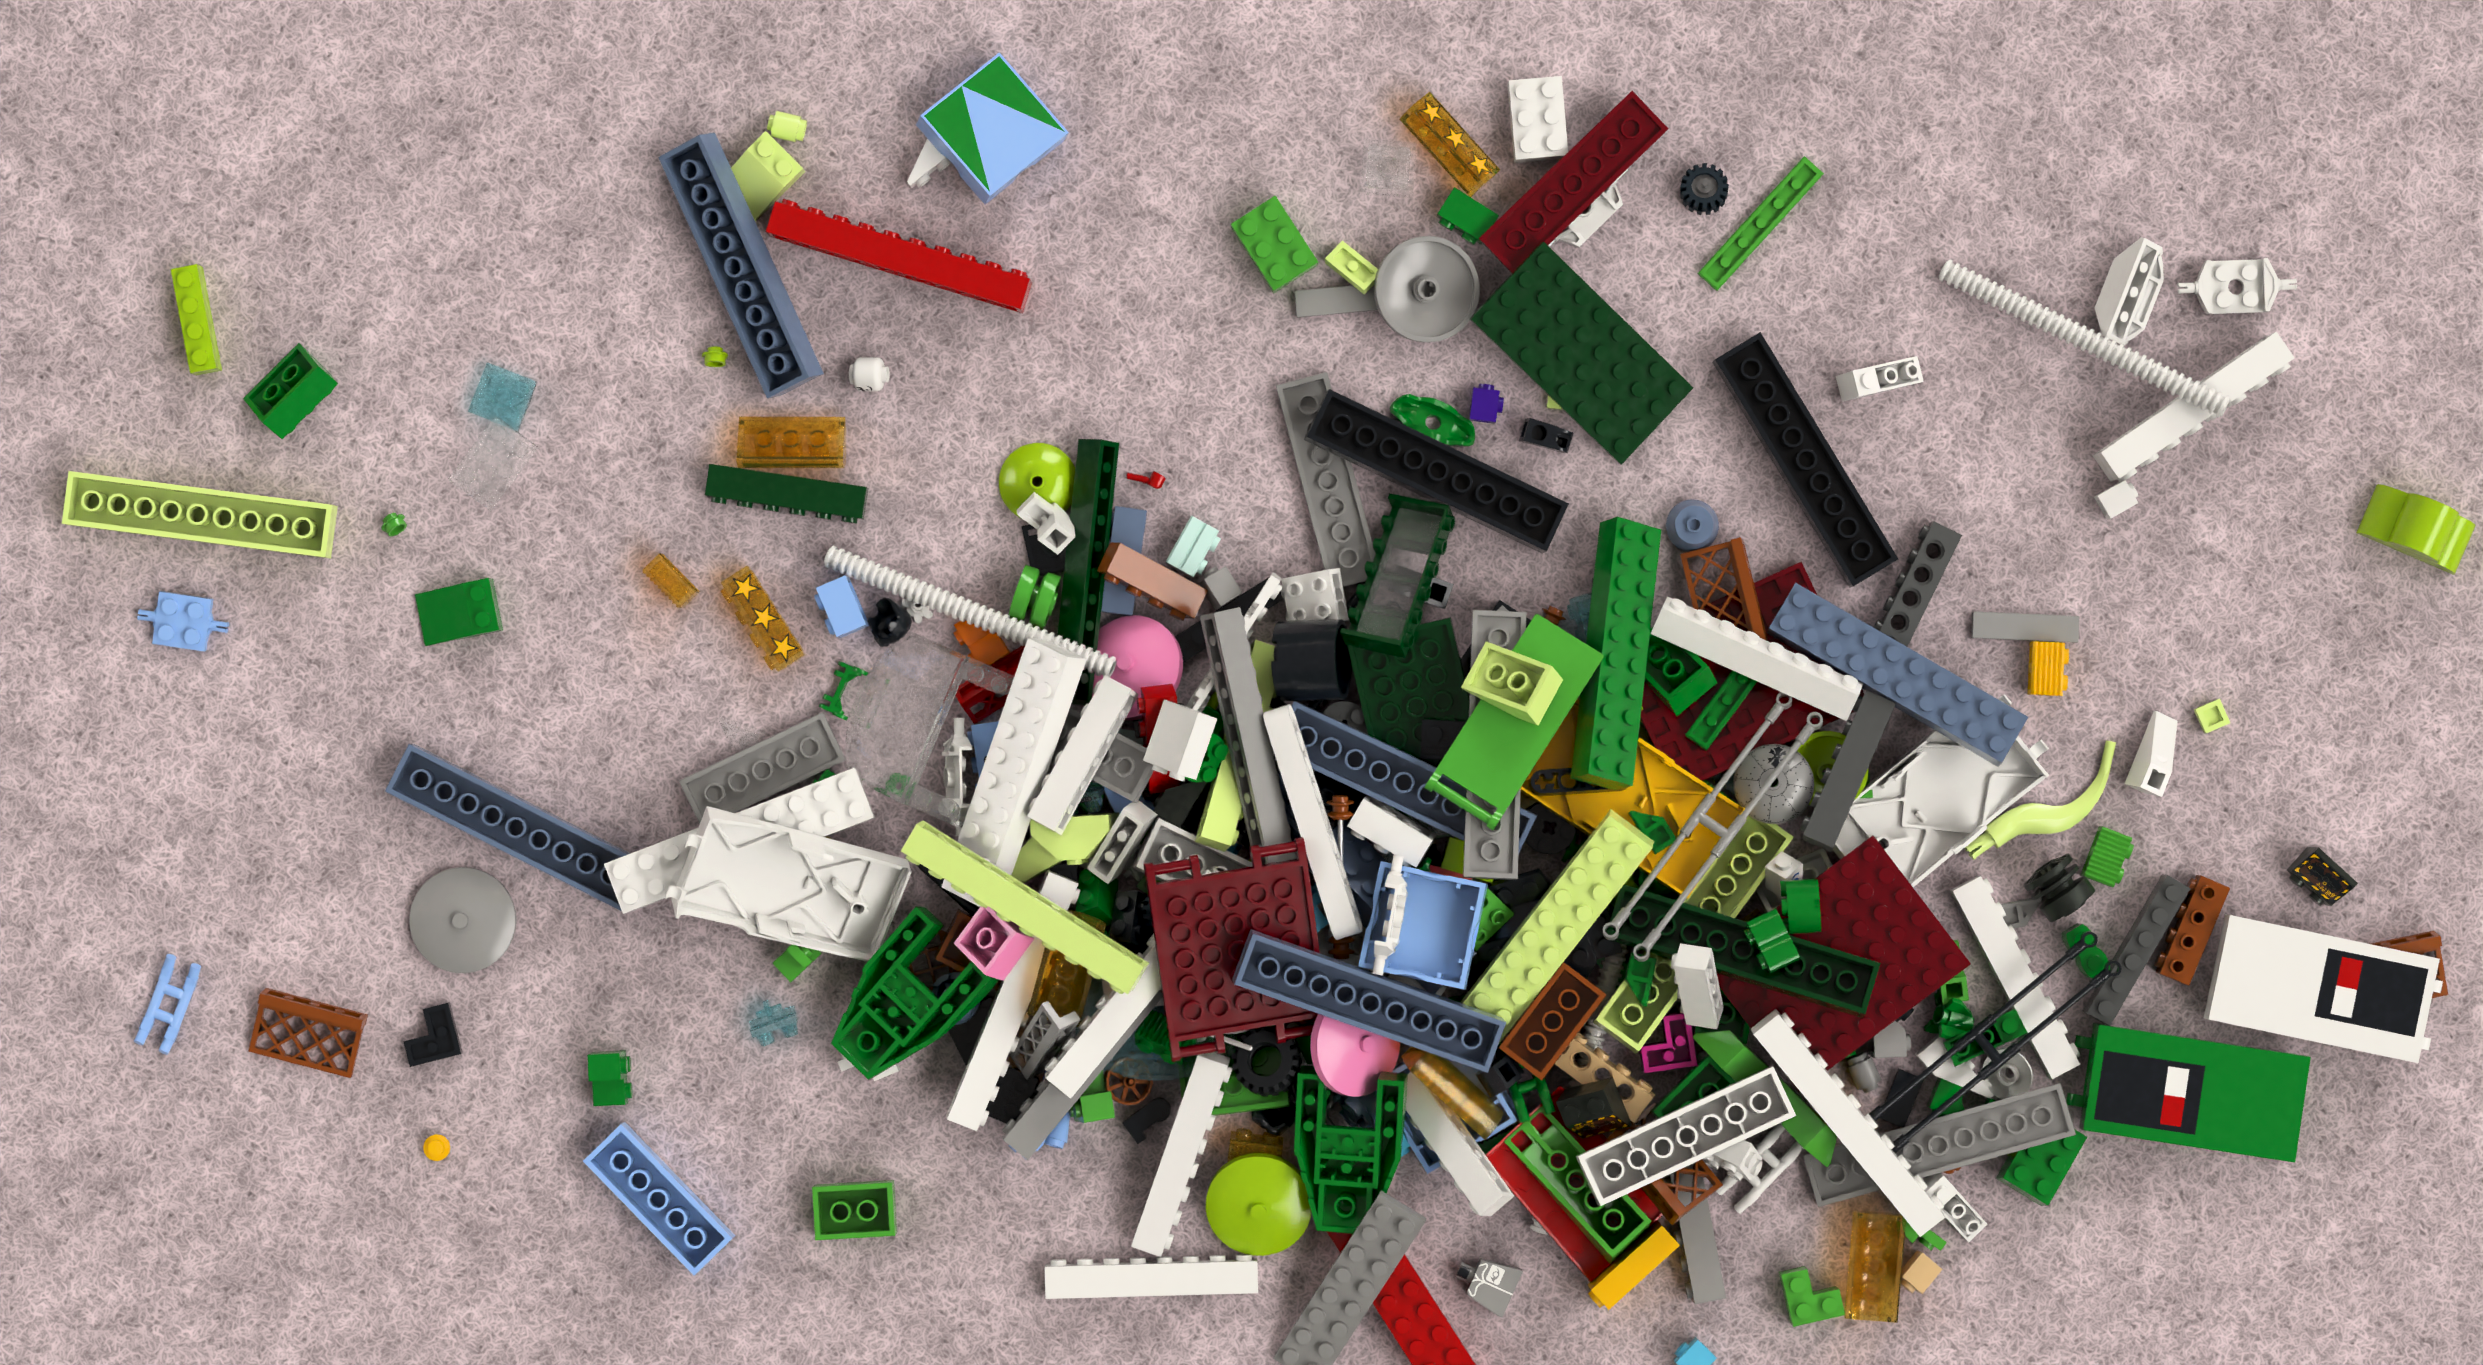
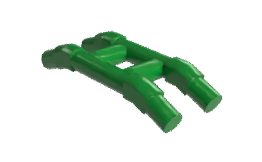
M1500 1042L1496 1049L1497 1058L1505 1053L1499 1049L1503 1042ZM1532 1074L1533 1079L1521 1083L1516 1082L1508 1088L1520 1123L1530 1121L1522 1093L1534 1089L1538 1091L1545 1114L1548 1115L1556 1112L1545 1079L1541 1081L1534 1074Z

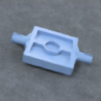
M159 591L158 603L154 611L139 609L138 614L141 615L137 616L138 620L153 622L152 644L204 652L207 650L208 638L211 632L228 633V628L223 627H229V622L214 621L212 614L214 599Z

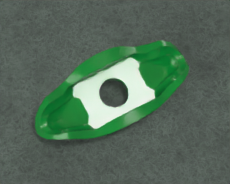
M1406 394L1397 398L1390 406L1391 414L1401 423L1443 444L1469 447L1474 444L1475 429L1472 422L1447 403L1430 397ZM1428 417H1436L1440 421V427L1435 430L1430 429L1426 426L1425 420Z

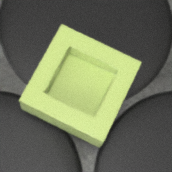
M2220 699L2194 709L2204 734L2230 723Z

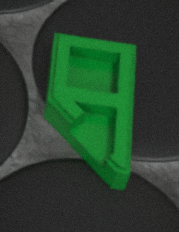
M1636 811L1628 813L1637 828L1654 841L1651 850L1655 855L1673 844L1676 840V836L1663 817Z
M1630 953L1625 981L1641 1006L1647 1007L1657 958L1649 957L1646 961L1639 962L1634 958V954Z

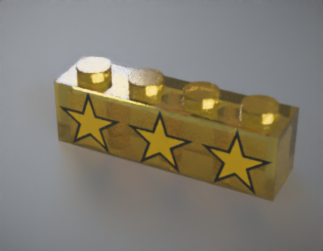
M1428 92L1414 103L1399 119L1469 197L1484 187L1500 171V168L1431 92Z
M745 566L721 582L724 587L720 590L728 603L733 601L738 611L735 612V615L743 626L747 624L753 632L749 636L757 648L762 646L767 655L763 658L771 670L776 668L778 672H781L807 655L750 566Z

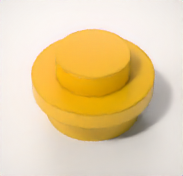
M435 1134L426 1139L423 1150L430 1160L440 1161L448 1156L450 1143L445 1136Z

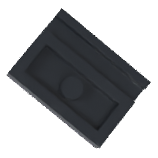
M1422 719L1420 758L1443 759L1467 721Z

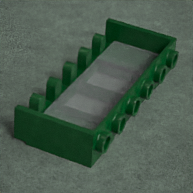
M1389 493L1388 499L1392 507L1390 515L1382 516L1381 525L1384 532L1381 539L1375 538L1373 541V549L1376 553L1373 562L1367 561L1365 563L1364 570L1367 579L1365 585L1358 584L1356 594L1359 599L1357 608L1349 609L1350 627L1349 629L1341 628L1340 634L1346 645L1406 658L1409 648L1414 643L1416 627L1422 620V607L1424 602L1429 600L1431 594L1430 585L1432 579L1437 577L1440 556L1445 554L1449 533L1454 529L1455 516H1453L1449 505Z

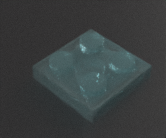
M487 362L468 412L519 431L538 382Z

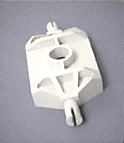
M1621 176L1590 204L1589 212L1580 214L1548 246L1550 247L1555 241H1561L1579 248L1623 205L1616 186L1617 180Z
M2268 258L2229 261L2206 260L2199 271L2197 280L2192 283H2177V288H2185L2178 289L2177 292L2178 294L2194 293V295H2197L2199 303L2206 314L2260 313L2270 311L2280 290H2296L2297 285L2289 284H2295L2297 280H2280ZM2231 280L2241 282L2242 291L2240 294L2235 295L2229 291L2228 285Z
M953 718L954 735H951V738L943 743L944 751L942 752V756H945L943 781L946 788V798H943L945 804L944 811L951 815L953 820H956L955 836L960 835L970 803H963V798H966V784L962 782V772L966 770L965 756H962V750H972V745L966 734H964L965 718Z
M1393 855L1391 872H1389L1385 882V887L1395 889L1394 894H1389L1387 910H1391L1389 921H1384L1382 936L1386 937V942L1375 940L1374 943L1375 960L1372 974L1383 976L1385 959H1388V956L1396 951L1395 947L1400 941V930L1404 917L1406 897L1408 896L1407 883L1402 877L1403 874H1401L1404 858L1402 856Z

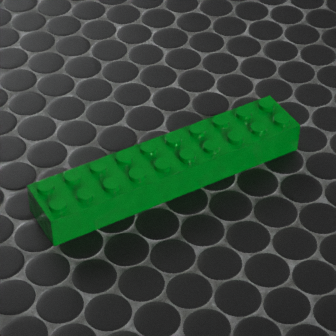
M1621 517L1600 522L1586 644L1602 653L1604 657L1580 694L1571 779L1612 790L1633 786L1661 539V529Z

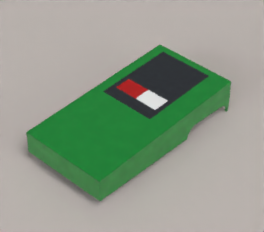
M2093 1023V1034L2091 1037L2076 1035L2075 1046L2089 1049L2083 1095L2067 1093L2066 1102L2067 1105L2082 1107L2080 1129L2295 1163L2311 1057Z

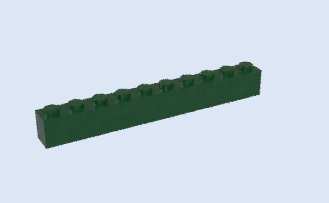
M1078 439L1070 520L1075 527V538L1067 545L1057 636H1063L1064 640L1068 638L1071 643L1076 641L1079 646L1083 644L1086 649L1091 647L1095 652L1098 647L1105 582L1103 579L1105 575L1097 570L1109 545L1119 443L1102 439ZM1088 669L1082 671L1071 705L1085 706L1087 703H1090L1095 672L1089 673Z

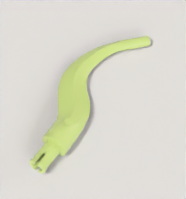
M2106 740L2098 774L2087 790L2076 800L2063 806L2028 803L2008 810L1987 824L1988 829L1984 831L1985 833L1965 847V850L1969 851L1968 855L1975 860L1976 857L1993 845L1998 849L2018 835L2053 834L2070 829L2079 823L2092 810L2104 791L2110 773L2116 742Z

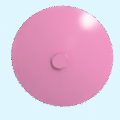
M1132 615L1115 619L1099 629L1097 650L1101 652V655L1104 653L1108 654L1109 658L1111 656L1116 657V666L1110 677L1111 679L1131 688L1139 694L1137 698H1141V687L1173 684L1176 692L1183 672V656L1175 636L1164 625L1149 617ZM1094 674L1093 689L1096 683L1103 679V675L1097 676ZM1137 699L1125 719L1127 721L1142 719V714L1138 713Z
M1318 1014L1311 1033V1057L1317 1075L1330 1090L1340 1095L1361 1097L1377 1090V1081L1381 1072H1393L1399 1055L1400 1042Z

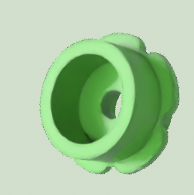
M396 513L387 515L383 519L382 531L387 532L390 537L398 535L407 527L404 521L405 516L403 514L397 515Z

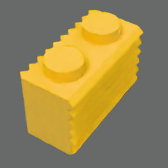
M2037 641L2029 643L2027 695L2062 696L2063 691H2067L2068 676L2063 675L2064 664L2069 662V649H2065V643Z

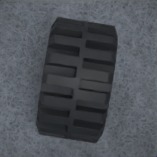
M1260 1027L1258 1030L1255 1028L1249 1030L1250 1033L1248 1035L1243 1034L1240 1038L1242 1043L1252 1046L1253 1049L1248 1051L1234 1046L1236 1051L1232 1053V1060L1234 1061L1232 1068L1236 1073L1235 1076L1243 1086L1255 1094L1268 1097V1095L1277 1096L1281 1091L1285 1093L1289 1090L1288 1087L1291 1084L1294 1085L1297 1081L1295 1078L1300 1070V1064H1302L1299 1048L1292 1039H1287L1285 1043L1277 1044L1274 1027ZM1264 1047L1276 1048L1282 1057L1279 1069L1269 1076H1259L1252 1067L1255 1054Z

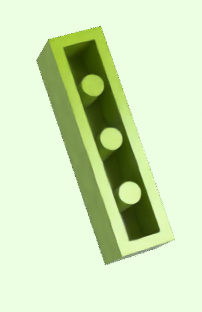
M195 264L171 269L190 373L197 376L222 371L203 267Z

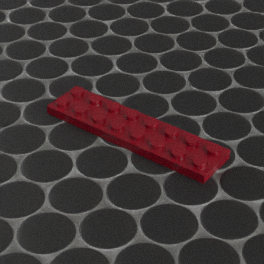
M1631 91L1505 212L1479 240L1512 274L1541 242L1549 245L1669 128Z

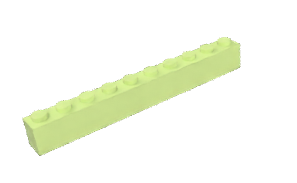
M925 821L915 825L901 852L906 854V859L916 865L922 864L929 869L928 872L935 878H944L952 883L951 887L962 894L968 893L974 897V902L981 907H990L997 912L996 915L1006 922H1014L1020 926L1019 930L1022 933L1031 937L1034 935L1041 939L1043 946L1052 951H1060L1065 955L1064 958L1074 965L1080 964L1087 968L1089 975L1099 980L1101 978L1110 983L1109 986L1120 994L1124 992L1129 994L1134 990L1149 964L1143 958Z

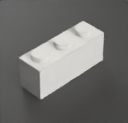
M1139 800L1137 803L1131 802L1123 808L1087 869L1107 884L1121 875L1157 814Z

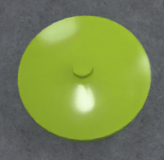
M1249 1153L1228 1161L1212 1178L1206 1196V1214L1216 1236L1228 1247L1248 1255H1271L1289 1248L1304 1234L1311 1218L1308 1194L1300 1171L1289 1161L1268 1153Z

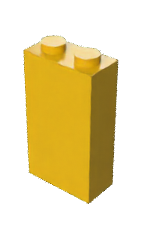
M1657 1221L1596 1279L1587 1284L1591 1290L1588 1295L1599 1308L1605 1305L1608 1310L1611 1309L1680 1245Z

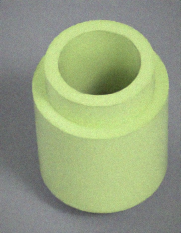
M776 111L775 116L770 115L767 130L771 131V137L796 142V140L803 141L807 120H802L801 116Z

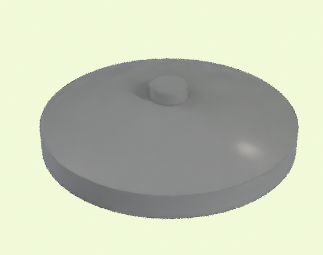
M1435 236L1415 237L1395 246L1382 260L1374 283L1375 302L1383 320L1394 332L1416 342H1437L1457 334L1468 324L1471 316L1475 313L1480 295L1479 277L1469 256L1453 242Z
M452 868L434 875L419 889L410 910V931L417 949L430 963L440 969L453 973H471L494 964L508 950L516 930V910L508 890L494 876L476 868Z

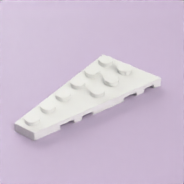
M1275 573L1271 574L1244 615L1247 640L1254 632L1250 628L1255 620L1260 622L1267 612L1268 608L1265 607V604L1269 598L1274 600L1282 589V586L1279 585L1281 577ZM1211 668L1186 704V707L1201 713L1210 699L1208 693L1210 690L1216 691Z

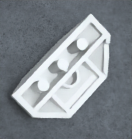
M2141 237L2114 258L2095 305V312L2102 336H2108L2111 341L2116 340L2118 345L2122 343L2125 346L2129 340L2145 329L2164 281L2161 257L2163 248L2146 238Z

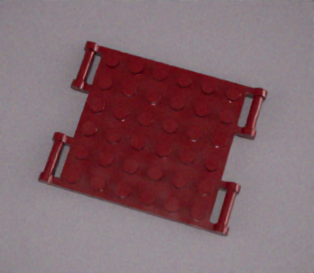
M1303 837L1295 838L1294 841L1263 847L1258 845L1250 846L1252 867L1201 875L1198 855L1189 856V859L1155 865L1152 862L1144 864L1172 1062L1181 1061L1183 1057L1212 1052L1217 1054L1225 1053L1223 1035L1225 1033L1274 1025L1277 1044L1285 1043L1287 1039L1311 1035L1314 1024L1284 1029V1023L1316 1018L1318 1013L1235 985L1232 981L1250 929L1320 953L1306 847ZM1291 852L1297 853V859L1262 865L1261 857ZM1191 869L1192 877L1156 883L1155 875ZM1214 1036L1213 1042L1179 1047V1041Z

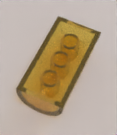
M739 417L737 467L845 468V417Z
M1066 910L1104 934L1106 928L1104 921L1088 914ZM1045 947L1027 1014L1034 1016L1041 1004L1049 1001L1060 1018L1075 1011L1080 1018L1076 1026L1078 1027L1081 1023L1093 977L1087 973V968L1080 964L1074 965L1064 958L1065 955L1060 951H1052Z
M1412 1046L1401 1056L1408 1069L1484 1140L1496 1129L1502 1119L1503 1110L1448 1059Z
M1852 1211L1844 1307L1845 1319L1898 1323L1906 1219L1902 1215L1875 1211Z

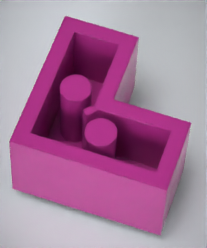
M1681 1012L1666 1014L1661 1020L1664 1041L1644 1044L1639 1051L1642 1072L1644 1073L1697 1066L1692 1026L1686 1025L1684 1014Z

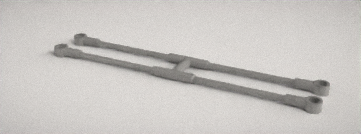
M1782 692L1777 695L1776 703L1766 715L1763 724L1712 792L1705 796L1681 828L1679 836L1625 908H1621L1612 922L1604 925L1603 935L1607 940H1615L1618 937L1619 929L1631 914V909L1685 837H1689L1698 823H1701L1721 838L1711 850L1709 858L1658 926L1652 929L1642 944H1637L1634 947L1633 954L1637 961L1644 962L1649 958L1650 950L1660 938L1662 930L1715 859L1722 855L1747 821L1748 815L1801 745L1805 744L1814 730L1822 727L1823 717L1820 713L1812 712L1808 715L1807 723L1795 738V743L1742 814H1739L1727 829L1706 815V813L1716 801L1715 797L1769 725L1776 721L1784 709L1791 707V696ZM1782 697H1787L1789 702L1782 704L1779 700ZM1812 718H1818L1820 722L1814 725L1810 722V720ZM1614 928L1616 932L1613 935H1608L1606 930ZM1639 949H1644L1647 952L1642 957L1636 953Z

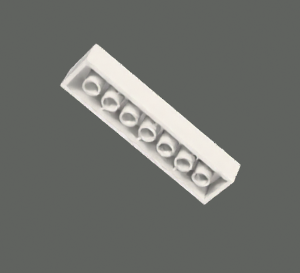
M2275 332L2265 336L2201 380L2199 385L2203 386L2206 384L2208 389L2214 388L2216 393L2222 392V396H2230V403L2228 405L2230 407L2247 397L2246 391H2256L2267 384L2269 381L2266 377L2269 375L2274 377L2290 368L2291 366L2288 362L2293 360L2294 356L2279 334ZM2177 397L2092 456L2110 482L2117 479L2119 482L2125 481L2137 473L2135 467L2138 465L2143 467L2159 458L2157 452L2160 450L2162 452L2169 451L2181 443L2179 437L2182 435L2187 437L2203 427L2202 421L2209 422L2216 419V413L2210 414L2208 409L2202 410L2201 406L2195 407L2193 402L2187 403L2185 398L2179 399Z
M1772 1066L1576 1156L1598 1206H1602L1796 1116Z

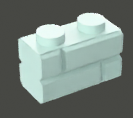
M1191 516L1168 556L1166 563L1193 578L1196 573L1201 575L1208 563L1204 558L1209 550L1215 551L1221 540L1217 536L1219 531Z

